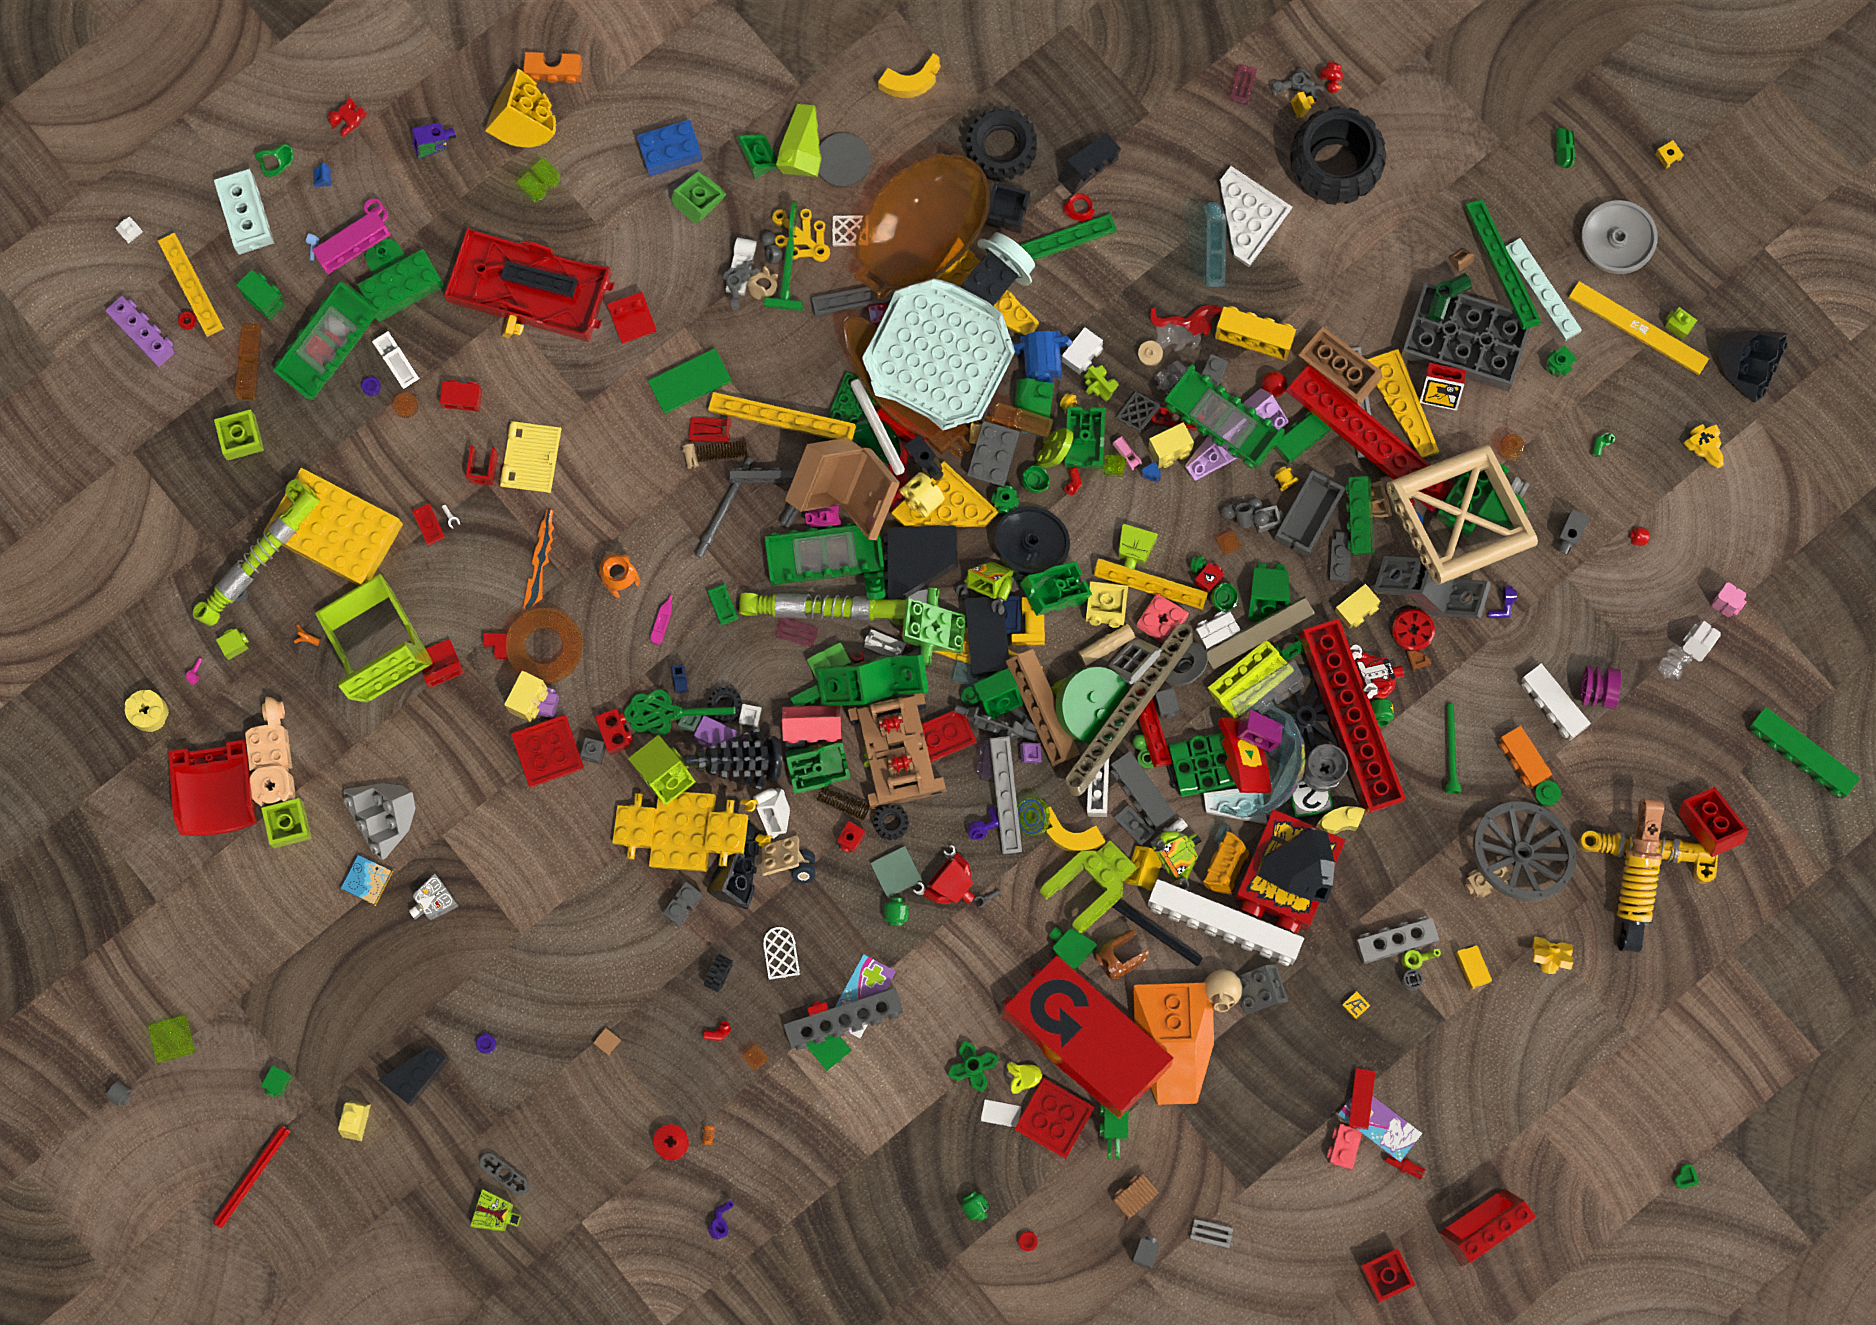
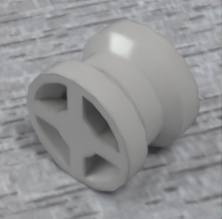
M1516 476L1511 487L1514 493L1522 498L1530 483H1524Z

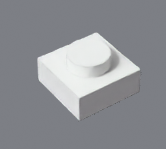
M743 704L739 724L758 728L762 708Z

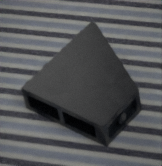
M956 526L887 528V534H884V544L888 545V552H884V562L888 563V570L884 571V580L888 582V589H885V600H904L958 567Z

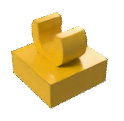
M1300 92L1294 96L1290 103L1297 118L1309 111L1311 104H1314L1315 101L1312 96L1306 97L1304 92Z
M512 315L507 317L502 337L509 339L512 334L520 336L524 326L515 324L517 317Z

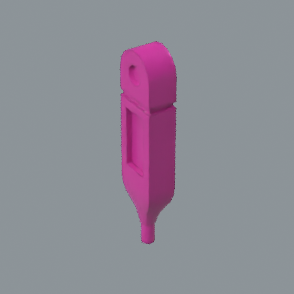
M669 595L668 600L660 607L651 634V641L655 645H660L664 639V634L672 614L671 599L673 595Z

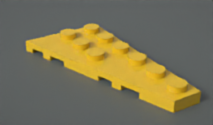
M959 238L936 279L960 286L980 261ZM1008 290L993 306L1002 313L1006 327L1021 336L1035 332L1039 325L1038 320Z

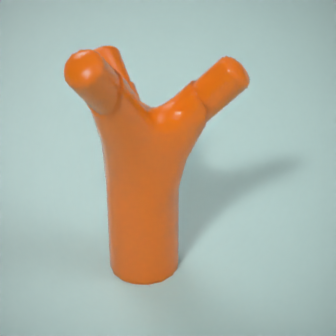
M299 624L296 625L297 634L300 637L295 639L294 643L309 642L319 646L321 639L306 633Z

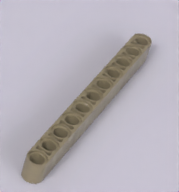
M1181 623L1175 627L1161 646L1160 656L1134 683L1067 775L1066 784L1071 795L1079 796L1086 790L1193 642V634L1188 624ZM1181 634H1188L1185 637L1180 636ZM1172 648L1177 649L1176 651H1169ZM1161 663H1166L1165 666H1158ZM1149 678H1156L1153 681H1148ZM1140 692L1145 693V694L1142 695V696H1138V695H1137V694L1140 693ZM1129 707H1133V708H1134V709L1131 710V711H1127V710H1126V709L1129 708ZM1118 722H1122V723H1123V724L1120 725V726L1115 725V724L1118 723ZM1107 737H1112L1109 741L1104 740ZM1096 752H1101L1098 756L1093 755ZM1085 767H1090L1088 771L1082 770ZM1074 782H1079L1077 786H1072Z

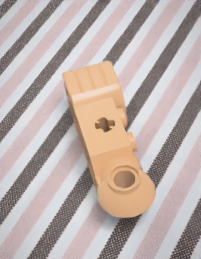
M266 697L265 703L262 704L263 718L265 722L268 721V725L257 726L245 732L249 769L252 772L249 778L251 797L261 807L286 802L296 797L294 779L289 773V769L292 768L288 730L281 726L280 719L285 718L284 705L282 701L278 702L272 697Z

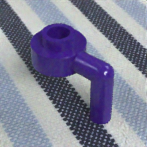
M1503 586L1502 600L1504 611H1488V618L1511 617V606L1513 601L1517 599V592L1513 590L1512 586Z
M995 807L988 808L990 822L975 821L969 824L967 831L971 839L981 840L987 835L988 830L999 826Z
M730 1200L715 1208L714 1220L708 1224V1232L713 1239L719 1240L728 1234V1226L722 1219V1213L733 1208L734 1204Z

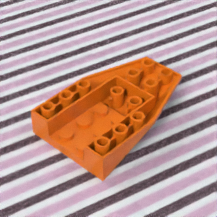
M1206 983L1133 985L1134 1023L1174 1058L1172 1066L1151 1086L1157 1105L1197 1104L1214 1045L1213 1004L1210 1003L1206 995Z

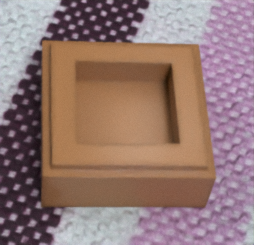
M605 1028L594 1041V1044L607 1055H610L621 1040Z

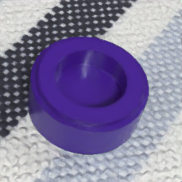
M367 377L362 381L361 388L367 396H376L381 390V384L377 378Z
M482 1034L476 1040V1047L481 1053L490 1054L496 1048V1040L490 1034Z

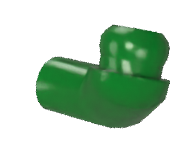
M1604 433L1598 436L1594 441L1592 456L1601 457L1603 448L1615 441L1614 434Z

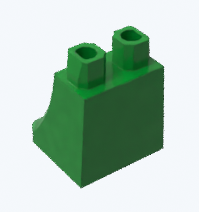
M1257 563L1256 568H1254L1248 617L1253 622H1258L1289 605V575L1284 564H1277L1274 566V569H1267L1265 563Z

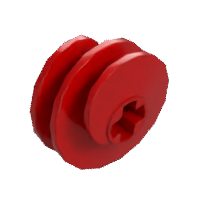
M663 1125L654 1134L653 1146L661 1158L674 1161L686 1154L689 1148V1138L684 1129L678 1125ZM673 1137L676 1144H672V1147H669L666 1141Z

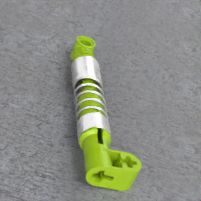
M298 479L291 480L288 483L286 495L293 504L285 513L278 515L272 524L269 525L268 531L263 532L264 536L257 539L255 546L250 547V552L244 553L245 561L238 560L228 573L221 578L214 587L213 594L207 598V601L199 602L194 607L193 617L207 626L215 625L223 608L229 603H233L254 580L252 573L254 571L258 574L260 573L256 568L260 564L266 566L267 560L269 558L273 559L272 555L276 551L279 552L278 548L282 544H286L299 530V525L321 502L309 486Z
M741 593L739 614L756 616L759 613H769V615L777 618L806 619L808 613H812L811 617L813 619L814 613H819L822 619L824 616L831 617V619L833 617H841V619L843 617H851V620L862 621L885 618L890 619L893 624L903 625L906 600H869L866 596L850 598L848 595L845 598H840L839 595L831 598L827 595L823 600L820 595H817L812 600L810 594L777 593L772 596L764 597L760 595L759 597V595L753 593Z

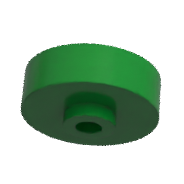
M1543 781L1535 789L1536 801L1545 807L1555 805L1561 797V790L1553 781Z

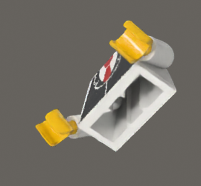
M770 788L754 796L753 800H741L740 804L746 805L742 809L745 811H753L757 804L756 808L767 832L766 836L762 834L757 835L755 840L760 842L759 846L765 847L771 842V838L774 839L779 834L787 832L790 807L784 790Z

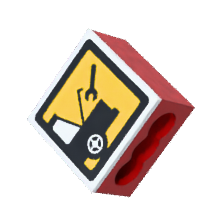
M1429 363L1422 386L1420 403L1457 411L1465 383L1466 370Z

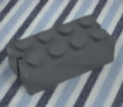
M1313 470L1274 540L1287 548L1293 546V551L1306 558L1310 556L1346 489L1330 480L1327 488L1324 487L1327 478Z

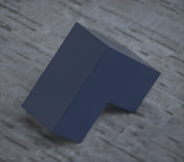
M684 664L673 665L672 672L676 694L688 693Z

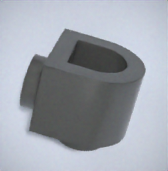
M117 1081L107 1092L106 1098L122 1108L123 1105L130 1101L133 1091Z

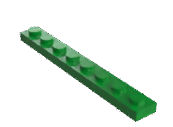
M1483 199L1466 203L1465 211L1522 330L1540 325L1541 319Z

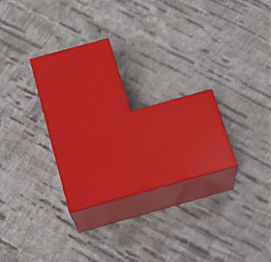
M484 633L483 646L485 648H495V659L508 660V634Z

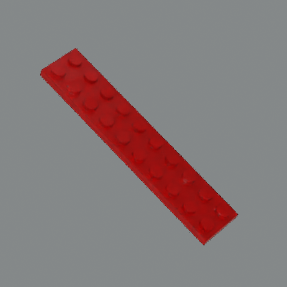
M1308 365L1287 388L1286 391L1393 480L1431 465L1311 365ZM1447 479L1419 490V492L1443 501L1455 484ZM1420 501L1432 512L1437 508L1428 503Z

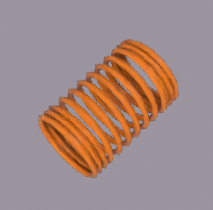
M703 1126V1130H710L703 1132L711 1133H703L705 1138L702 1139L707 1140H702V1144L713 1145L715 1127Z

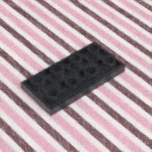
M988 596L965 599L972 675L996 673L1008 668L1006 661L1009 659L1005 612L1000 615L998 608L993 612L991 607L992 602L998 600V598L993 599Z

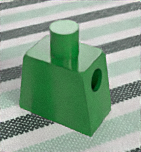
M1055 927L1049 934L1056 942L1052 951L1074 971L1097 948L1095 942L1072 928L1064 934Z

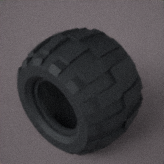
M1340 106L1329 107L1327 111L1319 110L1312 114L1307 122H1303L1300 125L1291 144L1290 167L1294 171V178L1300 188L1305 189L1308 192V196L1316 201L1320 199L1326 201V204L1337 205L1340 202L1349 204L1357 201L1360 196L1367 195L1381 178L1387 155L1381 131L1375 128V122L1366 115L1364 117L1359 114V110L1351 107L1349 110L1341 109ZM1328 145H1343L1349 148L1356 157V172L1342 176L1327 173L1316 165V155L1322 148Z

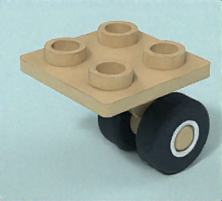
M798 836L768 843L765 847H762L761 873L763 876L792 868V878L796 882L805 884L814 880L815 868L812 864H815V855L810 850H799Z

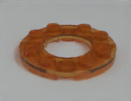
M536 608L525 612L511 625L506 637L507 658L516 673L520 675L524 671L543 680L545 684L555 683L569 676L577 667L582 656L583 641L578 626L568 615L556 609ZM537 629H552L559 634L563 641L562 654L556 661L550 664L536 663L526 653V640Z

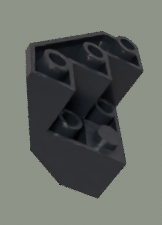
M1748 330L1729 333L1721 338L1718 357L1726 378L1754 403L1766 395L1769 384L1787 349V333Z
M1309 827L1264 855L1256 875L1290 894L1310 901L1327 903L1333 887L1335 866L1328 832Z

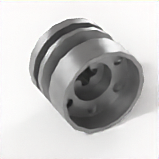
M1323 744L1317 746L1312 750L1302 766L1304 782L1309 788L1317 792L1333 790L1338 786L1348 770L1347 757L1340 748L1334 745Z

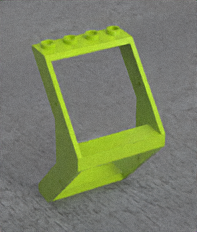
M381 574L315 612L343 663L347 676L337 683L350 700L368 703L433 664L392 588ZM389 597L406 627L411 643L404 641L355 671L333 630Z

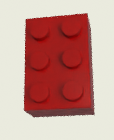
M1716 787L1683 800L1678 813L1711 858L1743 844L1749 831Z

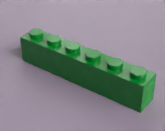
M1767 707L1759 713L1748 727L1753 736L1758 739L1762 738L1767 742L1769 748L1774 751L1778 750L1783 754L1782 757L1790 763L1794 762L1799 766L1798 769L1802 773L1810 774L1818 785L1827 787L1836 798L1844 799L1860 779L1858 775Z

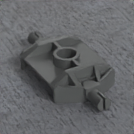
M956 705L954 712L964 715L976 729L981 728L991 734L1003 737L1009 736L1010 740L1023 737L1032 740L1036 738L1037 733L1027 730L1017 721H1015L1013 728H1011L1010 724L999 721V723L994 722L987 715L981 714L980 717L978 715V707L965 708Z

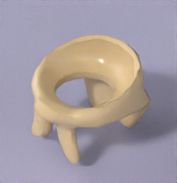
M765 266L763 267L764 272H759L757 275L752 276L747 282L750 294L758 300L770 298L777 289V281L775 279L778 275L769 273ZM766 278L771 282V287L765 290L763 286L756 284L757 280Z

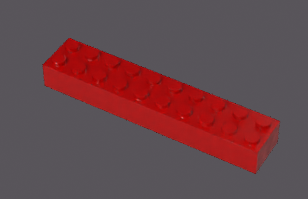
M1339 618L1304 629L1299 634L1340 749L1347 757L1348 770L1361 806L1365 809L1364 814L1368 815L1402 803L1406 800L1371 703L1366 691H1364V684Z

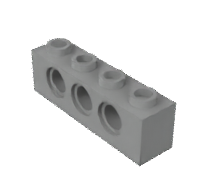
M1425 916L1416 919V923L1408 924V922L1400 923L1396 929L1390 930L1387 927L1378 930V934L1372 936L1371 933L1360 935L1356 945L1362 964L1438 943L1439 937L1433 918L1427 919ZM1411 930H1418L1421 934L1420 938H1413ZM1399 935L1402 938V943L1395 944L1392 941V936ZM1375 940L1381 941L1383 949H1376L1373 946V942Z

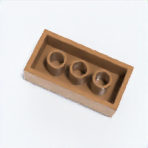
M1324 327L1318 331L1298 355L1302 364L1306 367L1311 365L1358 405L1364 401L1383 378L1382 371Z

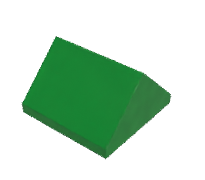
M765 134L737 137L739 148L754 179L778 168L776 166L777 158Z

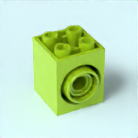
M659 735L628 758L641 778L665 806L696 782L687 770L689 766L683 765L682 756L674 747L669 748Z

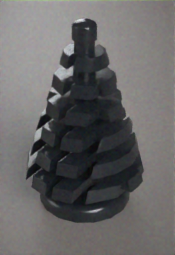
M759 728L750 731V733L746 732L738 737L730 738L727 740L728 747H726V741L724 740L717 743V748H715L714 744L710 745L705 751L704 749L697 750L695 756L684 755L682 760L684 766L695 765L696 770L703 772L706 769V772L713 776L718 772V777L727 779V772H729L728 780L735 783L739 782L745 786L750 785V787L756 790H761L765 779L769 782L778 781L782 769V751L778 738L776 736H769L765 739L762 732H759ZM760 741H764L763 746H760Z

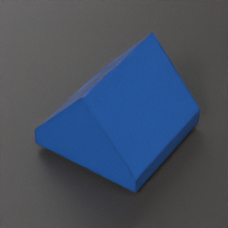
M322 163L313 170L315 187L331 186V168Z
M1156 461L1143 468L1142 478L1160 482L1161 473Z

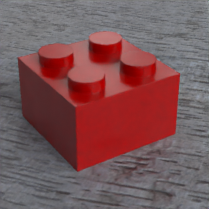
M1399 1249L1360 1266L1377 1303L1416 1285Z

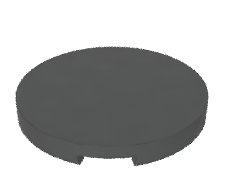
M847 133L835 134L825 139L819 146L821 164L818 174L827 184L833 187L849 188L862 182L868 175L871 166V154L865 142L859 137Z

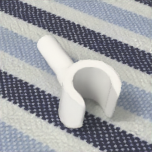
M443 505L442 509L449 519L448 524L454 529L451 521L457 520L459 525L460 521L450 513L446 505Z

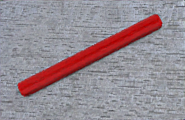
M279 1127L214 1219V1225L223 1228L290 1133L286 1127Z

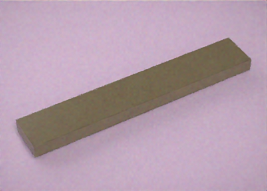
M1304 596L1206 650L1208 661L1214 670L1315 613Z

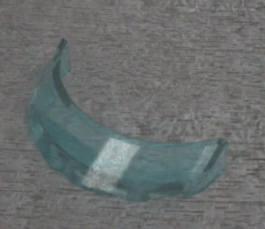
M1274 706L1268 711L1271 719L1283 724L1280 743L1281 757L1277 773L1271 782L1272 792L1270 794L1262 793L1253 801L1242 806L1231 808L1223 805L1219 812L1237 817L1260 816L1280 807L1295 792L1305 769V743L1295 724V720L1290 714Z

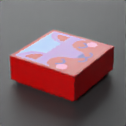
M886 303L867 306L871 326L881 323L887 311Z

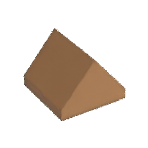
M1462 249L1449 259L1457 271L1460 272L1474 262V254L1466 249Z

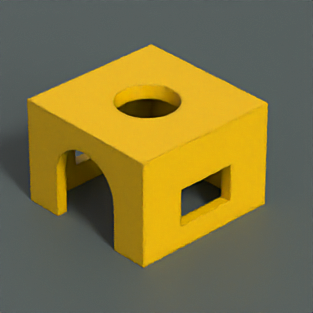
M1674 140L1662 146L1656 152L1665 169L1670 167L1674 161H1680L1684 156ZM1667 150H1673L1674 155H1668Z

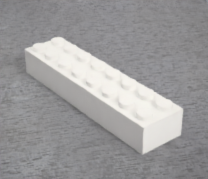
M1157 879L1147 906L1151 908L1150 911L1159 915L1165 913L1173 921L1179 922V920L1187 922L1186 925L1193 929L1199 927L1204 929L1208 935L1215 937L1217 934L1222 936L1223 940L1228 943L1234 944V942L1242 944L1241 948L1245 950H1257L1260 952L1259 955L1269 959L1274 957L1278 959V963L1285 966L1294 964L1304 940L1301 936Z

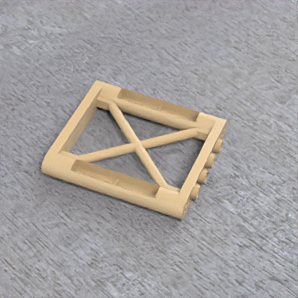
M1487 444L1387 483V491L1394 504V509L1400 515L1404 529L1408 531L1413 546L1419 552L1422 564L1426 566L1432 580L1437 585L1532 548L1538 543L1536 533L1495 454ZM1472 470L1460 509L1419 492V490ZM1485 470L1515 529H1506L1467 512L1480 471ZM1416 498L1457 516L1445 557L1439 559L1409 499ZM1464 520L1505 536V538L1452 559Z

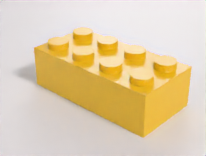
M1229 306L1228 308H1223L1217 325L1215 339L1287 361L1296 329L1289 324L1283 323L1281 325L1275 323L1273 319H1262L1254 313H1243L1239 309Z

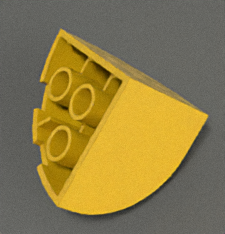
M517 69L499 94L490 113L485 131L513 146L536 147L542 145L555 134L556 120L550 110L552 105L545 93L541 94L535 86L537 83L523 71Z

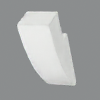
M389 332L372 341L403 389L419 379Z

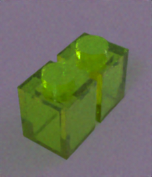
M544 157L531 168L534 172L533 175L528 171L517 182L518 188L533 203L542 200L547 194L546 190L556 187L561 179L559 171Z

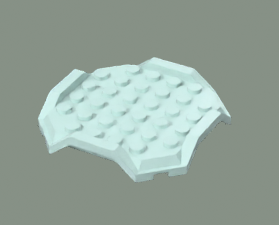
M933 278L894 292L889 307L862 359L866 370L869 372L876 396L895 400L928 417L939 428L946 430L982 418L1010 364L1015 350L1001 312L989 302L959 286Z

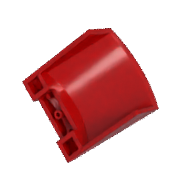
M246 740L226 742L224 747L191 752L188 751V748L168 751L173 820L180 835H217L238 831L257 824L255 802L251 797L249 780L251 773Z

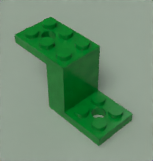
M923 654L878 656L850 666L816 668L822 706L866 705L892 695L925 694L929 692ZM907 670L910 672L911 678L907 676ZM834 682L837 684L838 689H835Z

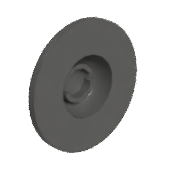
M1192 642L1165 682L1174 686H1182L1198 679L1208 664V655L1205 649L1200 644ZM1172 648L1169 651H1176L1177 649ZM1161 663L1158 666H1165L1166 663Z

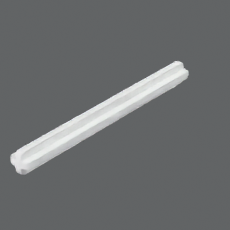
M859 379L852 381L851 387L896 475L904 473L905 468Z

